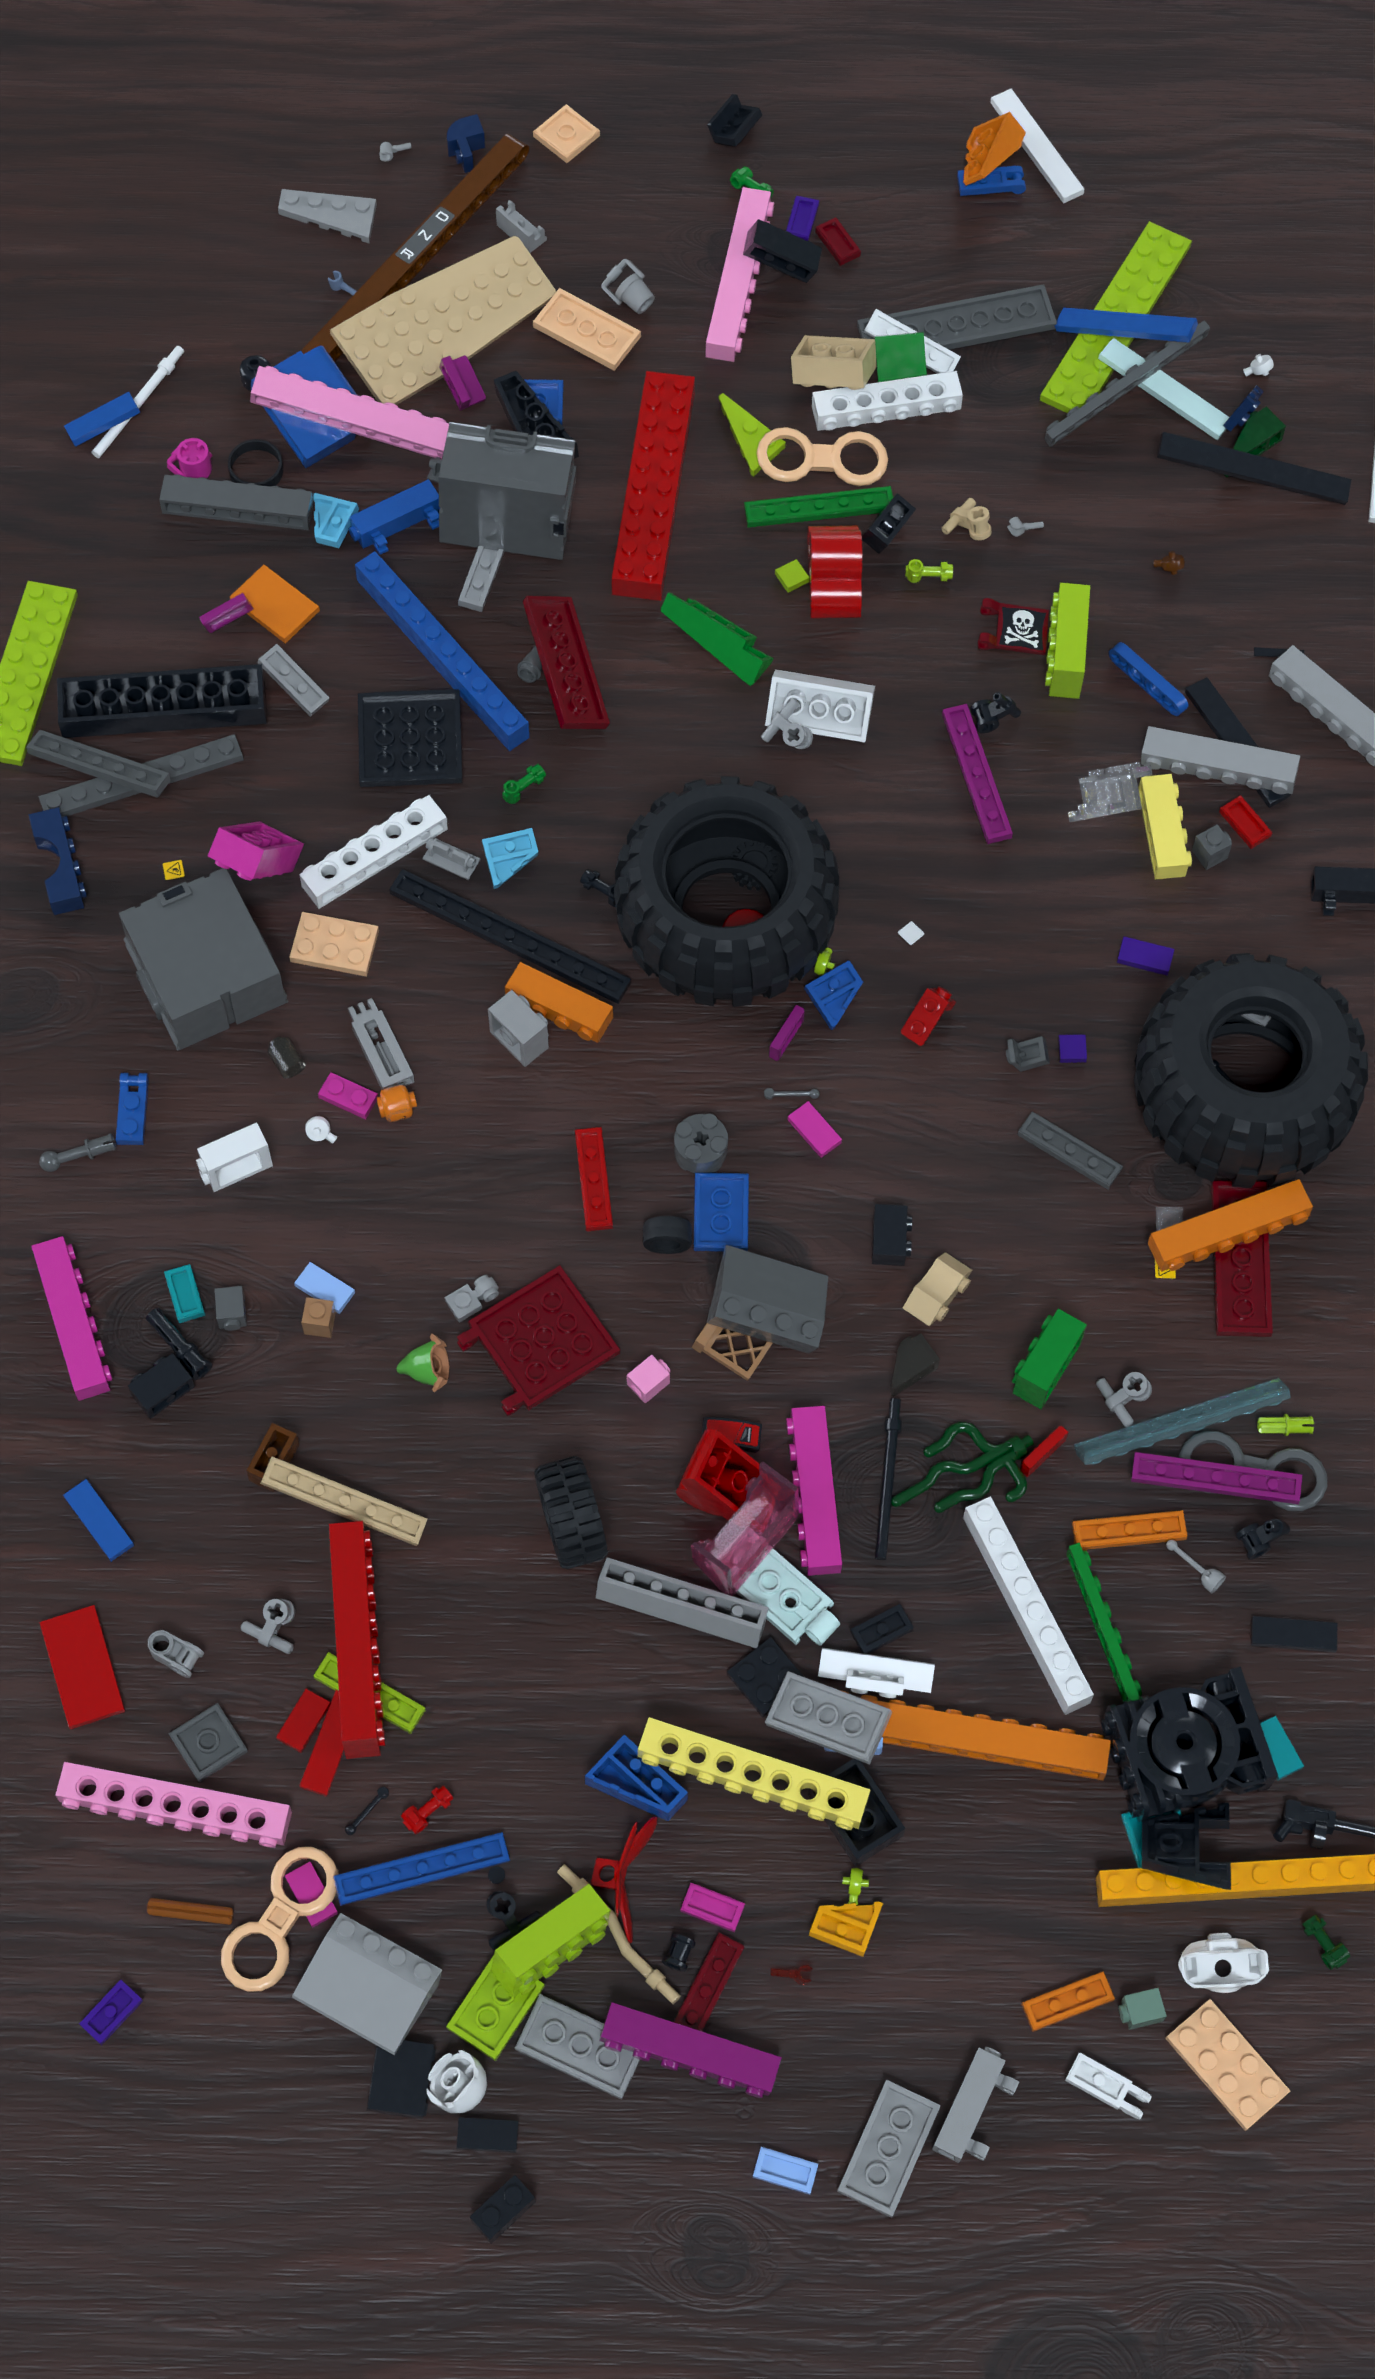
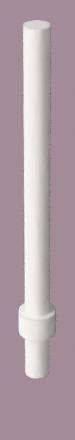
M176 346L167 358H163L158 364V370L133 399L138 409L166 375H170L174 370V364L184 353L183 348ZM131 418L110 428L93 449L92 454L100 458Z

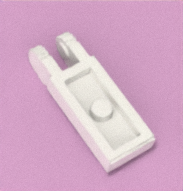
M1082 2053L1078 2054L1065 2079L1068 2083L1113 2108L1121 2109L1126 2114L1139 2120L1143 2112L1138 2107L1124 2101L1127 2092L1145 2103H1149L1151 2099L1150 2094L1133 2085L1132 2081Z

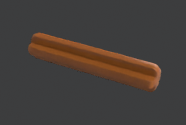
M150 1898L147 1904V1913L154 1916L228 1925L232 1923L234 1910L230 1907Z

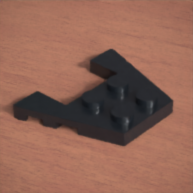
M1220 1803L1217 1809L1207 1811L1205 1807L1196 1808L1193 1814L1179 1816L1178 1813H1172L1142 1820V1869L1231 1890V1863L1200 1862L1199 1829H1230L1229 1803Z

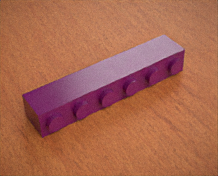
M612 2002L599 2041L605 2043L604 2047L615 2052H621L622 2049L633 2052L632 2056L643 2061H649L650 2058L661 2061V2066L670 2070L677 2071L678 2067L690 2070L689 2075L698 2079L706 2080L707 2076L718 2079L717 2084L720 2086L734 2089L736 2085L745 2088L746 2094L757 2098H763V2094L768 2096L772 2092L782 2058Z

